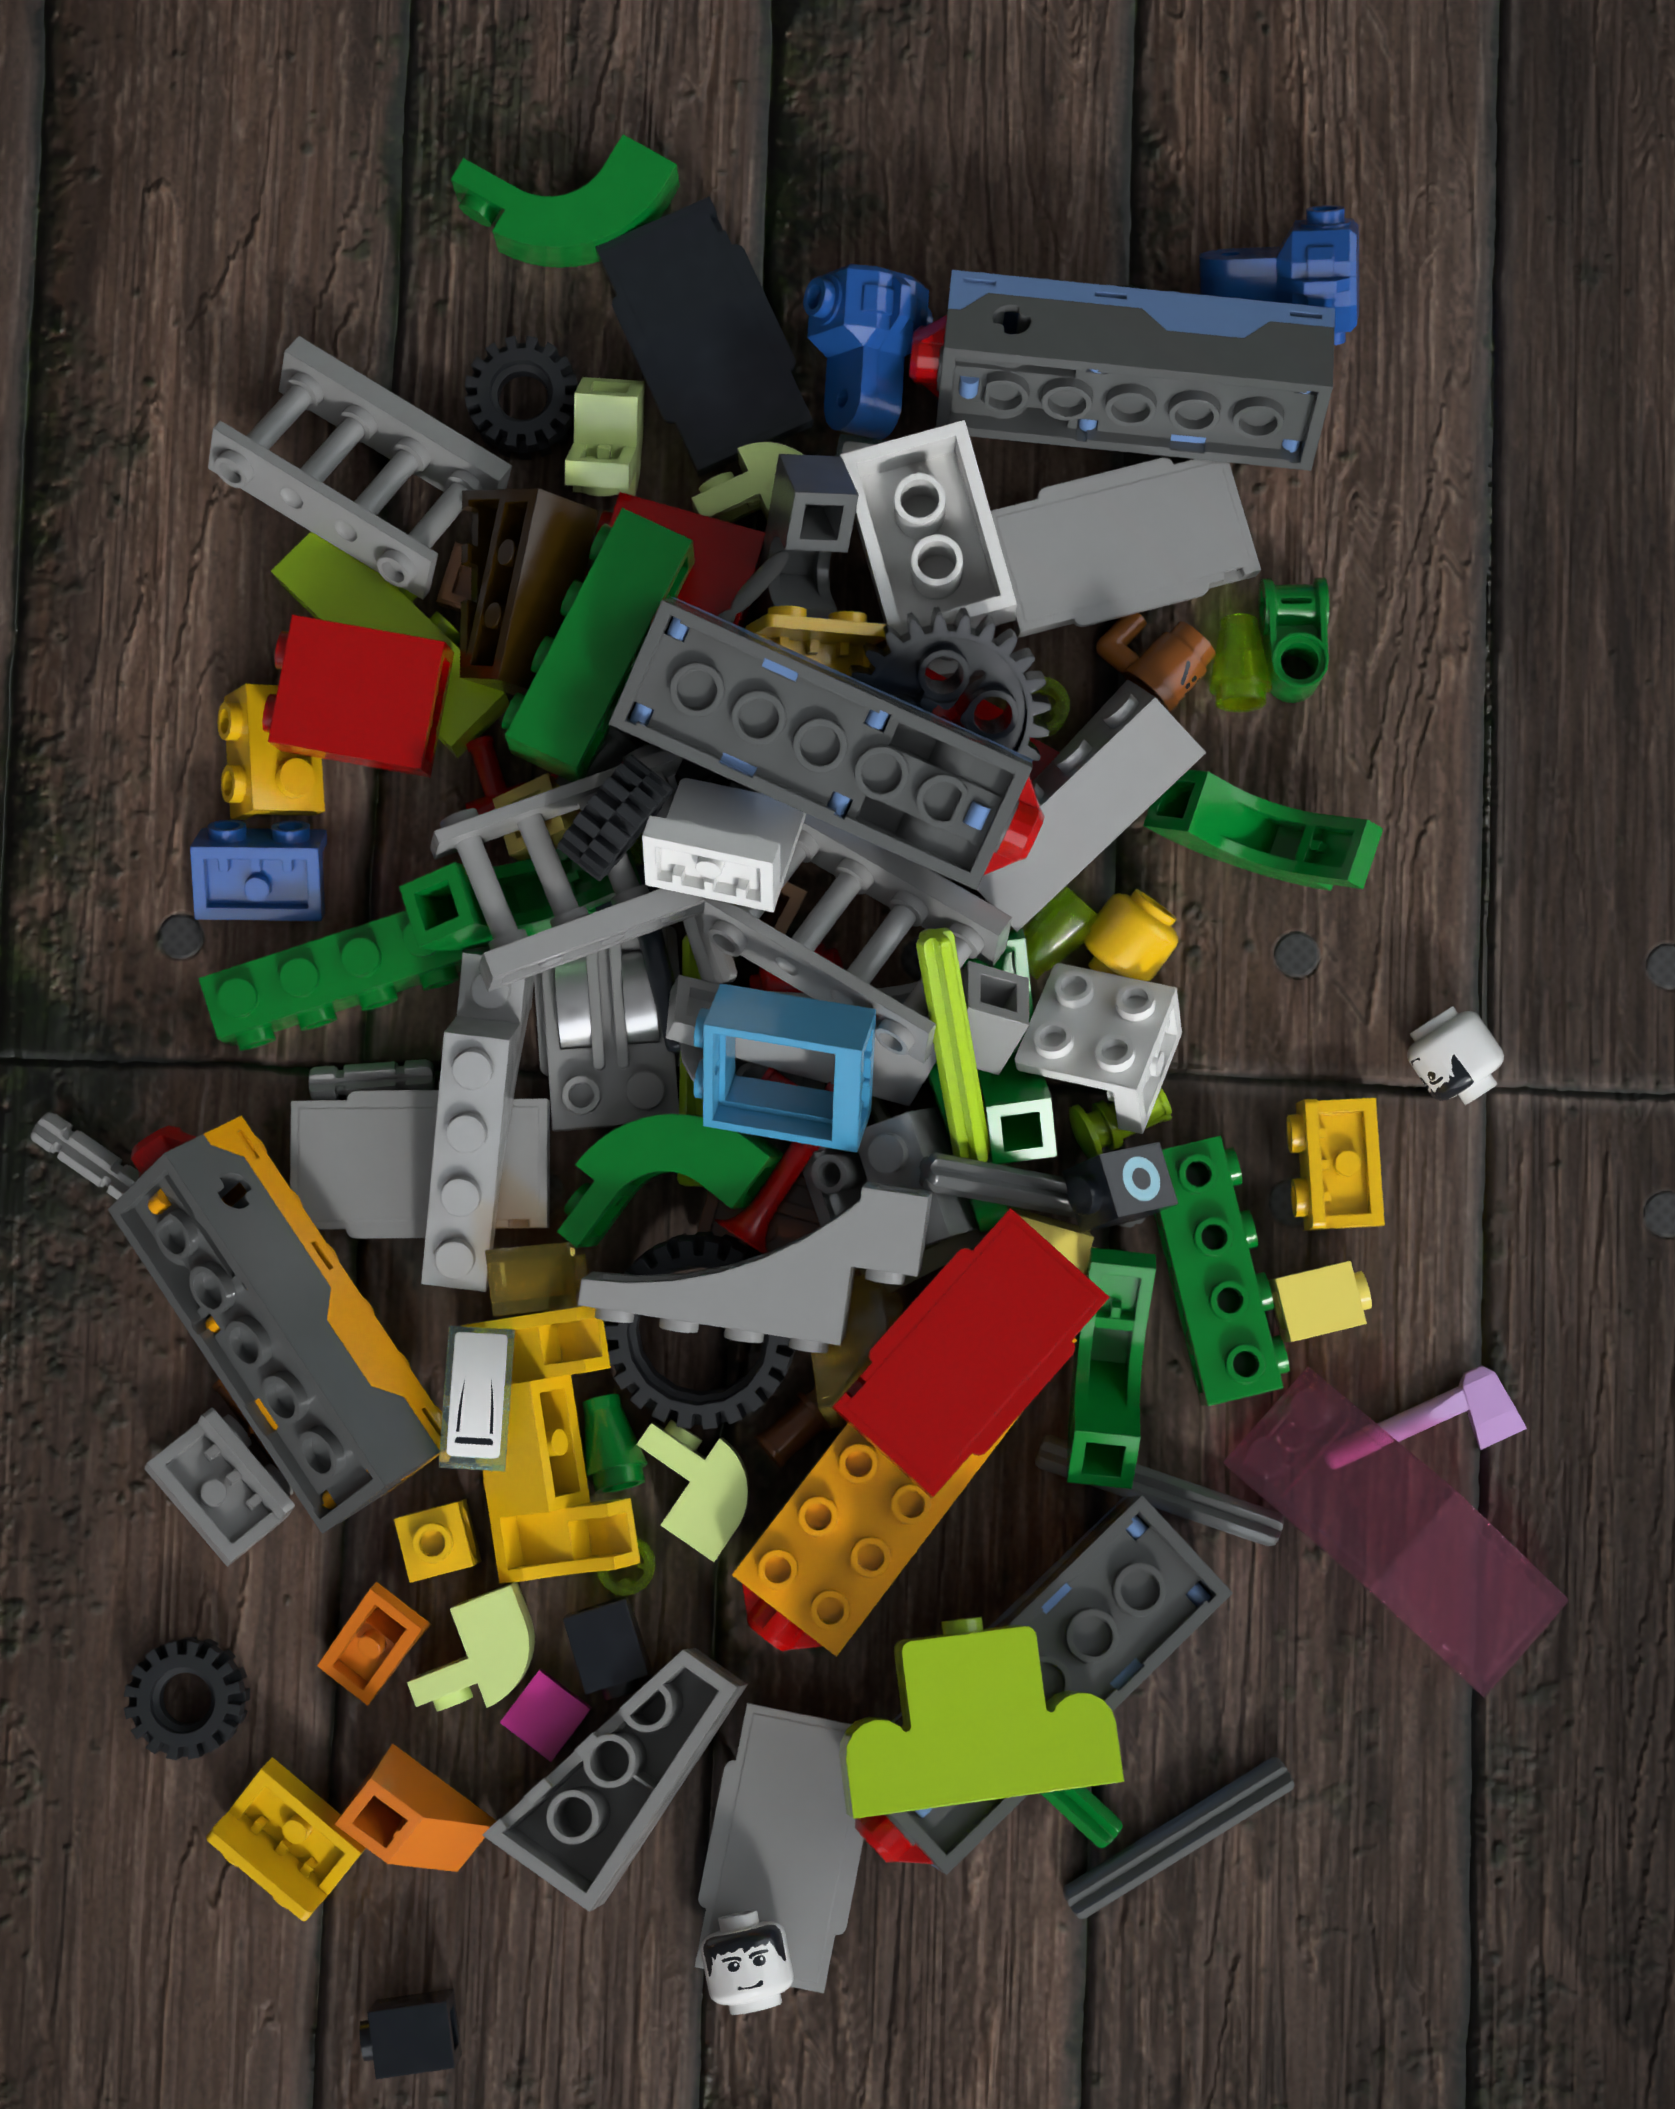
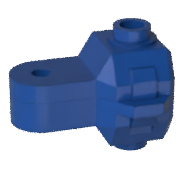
M1314 206L1306 209V220H1295L1280 247L1229 248L1201 253L1199 255L1200 295L1335 308L1334 345L1345 343L1346 332H1351L1356 327L1359 317V226L1352 218H1345V207Z
M849 264L812 279L808 284L803 300L804 310L809 315L807 338L827 358L824 413L828 425L833 430L874 440H882L895 428L902 407L905 356L911 354L913 331L921 325L927 326L933 322L932 312L928 308L929 290L914 277L878 266Z

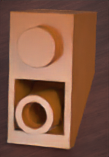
M392 1743L357 1788L334 1825L387 1864L458 1872L485 1838L483 1834L497 1820Z

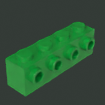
M624 508L621 509L613 526L605 523L598 531L589 554V559L594 561L585 581L581 582L576 579L568 589L560 610V615L564 616L565 619L555 639L546 636L541 642L531 666V671L536 673V676L526 695L519 692L515 694L502 721V728L507 730L505 737L511 754L571 782L586 777L611 728V725H609L610 719L661 601L670 597L677 598L695 563L693 540Z
M403 911L198 979L217 1039L230 1046L238 1045L239 1050L243 1051L269 1044L276 1040L275 1032L299 1025L301 1031L330 1024L338 1019L336 1012L360 1005L362 1011L386 1006L399 999L397 992L418 985L422 986L423 991H428L452 984L459 980L458 972H461L464 950L438 951L418 948L407 911Z
M1221 1136L1162 1149L1178 1204L1155 1213L1154 1218L1201 1405L1212 1406L1284 1388L1281 1374L1290 1371L1288 1356L1281 1335L1271 1336L1265 1311L1274 1309L1273 1297L1265 1272L1255 1274L1249 1249L1258 1247V1238L1249 1209L1239 1210L1234 1186L1242 1184V1174L1235 1149L1233 1147L1224 1149Z

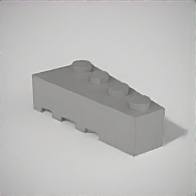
M1127 679L1062 749L1060 754L1032 782L1045 818L1027 858L984 875L977 891L991 905L1012 916L1011 926L1018 932L1206 752L1156 697Z
M683 1649L623 1704L620 1710L596 1732L588 1736L553 1772L533 1787L514 1808L494 1823L483 1836L590 1912L603 1905L748 1684L698 1649Z

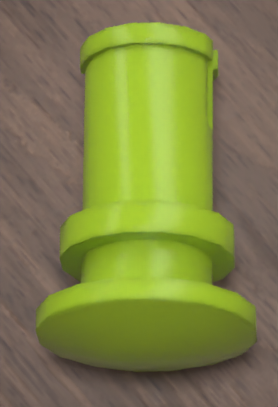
M1162 1088L1145 1129L1162 1121L1166 1122L1172 1119V1110ZM1101 1100L1094 1103L1091 1108L1092 1112L1087 1114L1078 1104L1069 1108V1119L1074 1137L1088 1159L1103 1154L1102 1148L1106 1146L1111 1150L1122 1147L1123 1139L1135 1134V1132L1118 1129L1114 1102L1107 1104Z

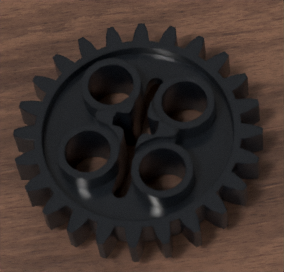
M934 607L930 625L922 627L917 617L912 612L908 613L907 633L901 636L895 629L885 625L883 630L888 645L884 649L867 642L863 645L865 655L871 665L869 667L850 665L849 673L852 678L934 714L933 709L938 705L945 710L952 708L954 705L957 716L952 720L946 716H941V718L1032 758V761H1039L1041 758L1038 748L1030 741V738L1048 736L1049 729L1046 722L1034 717V715L1051 710V704L1047 696L1032 693L1042 688L1046 684V680L1042 671L1025 672L1035 661L1030 648L1012 653L1018 639L1011 628L1000 634L996 639L993 638L995 623L989 615H986L976 628H972L970 616L966 608L959 610L953 624H946L940 608ZM947 656L958 661L956 672L948 679L942 681L932 680L925 675L926 668L935 658ZM982 669L985 671L981 679L975 680L967 687L970 676L976 670ZM1000 697L1007 701L1003 713L995 719L982 720L974 715L978 703L985 698Z

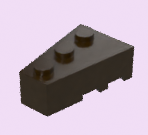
M539 488L462 490V509L472 512V544L466 543L461 546V565L471 568V600L466 599L461 602L460 678L512 695L518 692L526 695L536 676V673L531 671V666L538 647L546 636L555 639L565 619L564 616L560 615V610L571 584L576 579L584 582L590 550L595 539L594 531L599 511Z

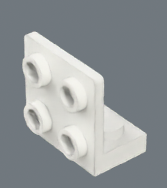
M683 778L679 782L667 818L650 815L644 829L642 840L645 885L774 912L806 818V813L762 793Z
M1062 963L1055 964L1015 1056L1017 1070L1107 1090L1108 1100L1115 1103L1118 1129L1143 1134L1182 1035L1177 988Z

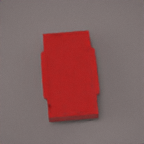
M1010 1208L973 1250L967 1248L959 1250L876 1342L868 1355L871 1364L832 1406V1409L932 1498L971 1454L976 1456L984 1455L1073 1355L1075 1345L1072 1340L1110 1297Z

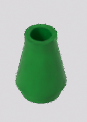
M619 1394L604 1395L584 1401L582 1407L585 1419V1470L587 1480H592L595 1493L604 1494L621 1491L644 1483L643 1468L648 1465L642 1449L636 1445L638 1441L622 1408Z

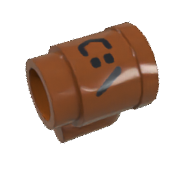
M1140 613L1118 618L1099 638L1096 644L1097 654L1120 672L1126 681L1129 679L1156 697L1171 714L1183 697L1206 674V666L1216 657L1214 648L1195 628L1180 621L1170 632H1162L1144 653L1139 656L1127 645L1147 625L1146 620Z

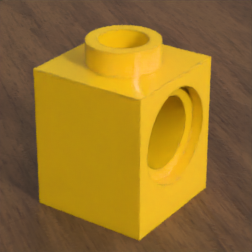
M466 1499L406 1514L394 1519L410 1583L472 1567L482 1561Z

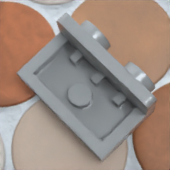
M211 1407L200 1416L198 1423L147 1462L144 1469L228 1567L289 1516L295 1504L289 1498L293 1494V1489L283 1474L270 1463L263 1467L250 1452L248 1447L252 1444L251 1439L240 1423L228 1414L222 1418Z

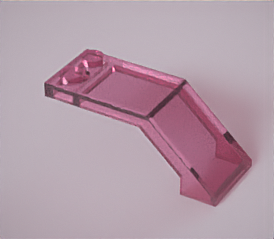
M1309 1367L1304 1370L1223 1462L1232 1473L1361 1583L1426 1644L1438 1659L1483 1698L1487 1696L1569 1602V1599L1460 1493Z

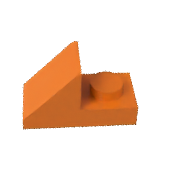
M376 1581L317 1667L368 1706L382 1690L406 1654L427 1631L431 1623Z

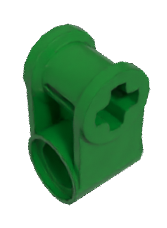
M1326 577L1314 578L1312 584L1275 585L1272 579H1261L1258 616L1260 633L1263 637L1264 680L1266 687L1274 697L1282 702L1297 703L1304 701L1313 695L1328 670L1327 629L1329 623V589ZM1290 656L1300 657L1309 665L1311 676L1302 680L1291 678L1282 669L1281 660Z

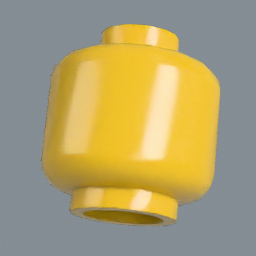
M1135 889L1131 896L1121 893L1113 894L1084 932V944L1091 954L1094 955L1088 966L1095 971L1150 982L1177 947L1178 936L1172 927L1177 920L1176 917L1156 900L1138 889Z

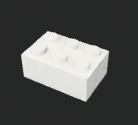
M965 420L840 454L859 494L855 521L884 624L889 625L902 636L908 632V613L912 612L919 620L921 626L924 627L930 625L934 607L940 608L946 624L954 623L956 615L961 608L967 609L972 628H976L986 615L993 618L995 626L1015 620L1017 603Z

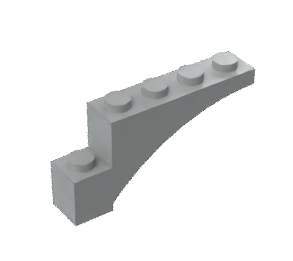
M489 946L464 950L462 954L457 1016L444 1031L421 1284L481 1292H486L490 1284L494 1236L507 1137L529 1012L532 1008L535 977L533 975L488 992L478 967L483 953L490 951Z
M968 961L960 972L976 1066L979 1070L999 1075L1029 1027V978ZM682 975L677 976L670 991L666 1039L694 1046V1030L699 1010L701 1008L710 1009L720 984ZM919 981L900 986L878 988V990L903 1004ZM775 992L814 999L805 993ZM875 1037L872 1096L910 1106L936 1063L934 1044L932 1045L931 1055L923 1064L908 1054L902 1056L892 1053L883 1047ZM736 1038L735 1058L827 1084L828 1082L834 1084L835 1054Z
M868 1181L862 1187L860 1200L811 1233L775 1250L730 1265L687 1273L629 1275L592 1271L581 1279L578 1305L595 1308V1318L610 1322L632 1323L634 1322V1315L638 1314L660 1318L659 1327L665 1330L697 1333L699 1324L725 1328L724 1337L730 1340L762 1343L764 1334L790 1338L789 1347L795 1350L827 1353L829 1344L840 1346L846 1337L856 1267L866 1269L865 1279L896 1285L904 1284L906 1275L918 1276L923 1264L933 1191Z

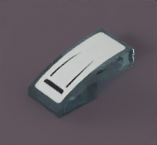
M449 1326L439 1468L505 1471L515 1330Z

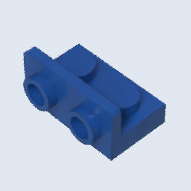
M219 820L208 824V828H202L190 846L194 919L322 921L325 915L323 851L327 845V830L310 829V824L303 821L277 822L269 829L246 828V823L239 820Z

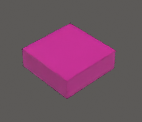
M541 1668L500 1723L552 1762L592 1707Z

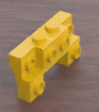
M580 1306L461 1325L462 1332L503 1334L508 1338L500 1455L497 1458H481L483 1485L488 1504L499 1584L569 1574L616 1570L641 1563L631 1498L590 1502L571 1375L611 1368L604 1320L594 1317L595 1308Z

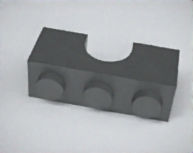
M779 454L759 567L773 554L781 550L788 551L789 557L779 575L753 602L750 623L768 614V608L774 606L803 607L807 609V617L828 619L830 613L837 611L831 595L829 582L831 552H848L859 496L842 457Z

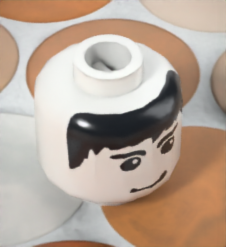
M1454 1006L1410 1033L1415 1042L1407 1052L1408 1061L1431 1096L1436 1100L1446 1101L1459 1095L1466 1105L1497 1085L1491 1073L1501 1066L1504 1060V1053L1476 1012L1464 1011L1458 1014Z
M757 1910L737 1912L718 1918L720 1931L708 1935L701 1943L702 1961L711 1999L718 2004L728 2005L731 2015L756 2012L780 2005L782 2003L781 1993L785 1992L794 1981L784 1928L779 1923L772 1921L759 1922Z

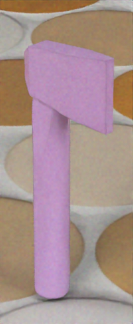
M1480 1365L1463 1373L1458 1387L1325 1447L1323 1456L1330 1469L1339 1470L1465 1411L1468 1413L1480 1450L1527 1428L1496 1373Z

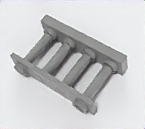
M298 336L284 352L279 392L284 395L247 436L220 420L212 432L208 469L218 474L228 485L234 488H241L377 571L390 584L404 588L423 600L430 592L438 553L430 548L462 512V490L506 489L512 465ZM305 410H310L337 428L299 469L269 449ZM360 442L389 458L390 461L353 502L323 482L356 444ZM411 475H417L444 493L407 535L379 518L377 514Z
M648 745L634 750L622 759L624 762L629 755H634L664 781H666V777L676 775L683 760L682 757L667 750L660 751V748L656 745ZM617 767L481 815L478 814L475 808L459 811L443 819L440 822L441 829L434 831L430 846L434 859L436 860L456 852L459 853L493 937V940L488 943L490 951L483 953L478 967L488 992L704 913V905L707 898L662 888L650 892L647 885H640L627 853L607 874L615 892V896L611 898L613 906L592 914L588 913L586 907H579L544 821L578 809L582 811L593 794L597 793L604 781L611 777ZM672 794L656 817L667 818L673 801ZM520 830L555 916L550 920L552 928L531 936L527 935L525 929L517 928L483 844Z
M806 814L782 888L802 862H812L833 874L836 879L792 938L759 920L765 912L764 910L741 905L735 906L732 903L708 898L705 900L703 933L725 954L734 957L743 956L814 999L876 1009L875 1037L878 1042L894 1054L902 1056L908 1054L924 1064L931 1055L936 1023L926 1018L928 1010L922 977L903 1004L871 986V981L912 926H922L925 929L949 928L955 937L960 968L968 958H977L993 968L1006 949L1012 916L922 865ZM856 894H867L888 906L891 911L846 971L814 951Z

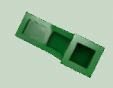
M624 134L621 135L599 173L583 187L563 195L539 196L527 193L464 158L451 177L457 200L460 202V210L481 225L490 227L493 222H496L492 232L500 253L528 264L558 268L577 267L598 262L599 258L595 246L606 243L620 235L659 219L680 187L676 163Z
M1191 769L1184 773L1149 807L1143 824L1144 827L1210 858L1274 879L1328 891L1332 890L1333 885L1358 889L1364 888L1384 829L1368 819L1319 814L1283 806L1245 792L1209 771Z
M558 848L556 849L579 907H586L588 913L592 914L597 912L595 907L611 901V898L615 896V892L608 875L604 876L601 881H598ZM628 849L626 853L638 882L642 885L631 850ZM531 858L515 863L492 866L517 928L525 929L528 936L552 928L550 920L555 916ZM454 862L399 886L418 948L438 951L465 950L489 946L488 943L493 940L463 864Z
M1021 928L1018 932L1015 929L1010 930L1006 949L993 968L1029 978L1030 1023L1034 1012L1026 938ZM968 958L963 964L962 969H964L968 961H972L986 966L989 965L985 964L977 958ZM1024 1035L999 1075L977 1069L990 1142V1157L994 1164H1006L1057 1156L1052 1102L1045 1077L1022 1072L1016 1068L1015 1056Z
M663 1114L640 1118L609 1132L591 1146L575 1164L591 1177L594 1182L592 1185L589 1183L583 1184L568 1200L564 1208V1213L568 1217L557 1232L576 1248L597 1246L638 1190L653 1178L669 1172L680 1173L694 1179L731 1209L746 1208L758 1194L784 1154L761 1136L703 1126V1115Z
M1092 1247L1090 1249L1086 1276L1110 1298L1076 1335L1077 1341L1075 1342L1068 1422V1483L1132 1489L1141 1438V1372L1146 1328L1156 1273V1254Z

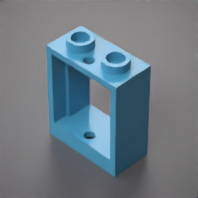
M720 983L710 1009L701 1008L699 1010L694 1030V1046L703 1048V1059L698 1063L694 1080V1097L703 1099V1126L857 1153L872 1106L876 1009ZM736 1038L835 1054L834 1092L735 1075Z

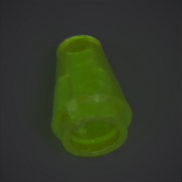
M1244 613L1224 616L1220 619V631L1218 633L1209 692L1215 696L1216 707L1221 710L1249 712L1260 709L1266 705V694L1272 690V683L1258 629V619L1253 615Z
M1067 886L1033 917L1024 932L1029 974L1037 980L1045 971H1049L1055 964L1062 961L1084 944L1085 937L1091 932L1089 928L1099 916Z

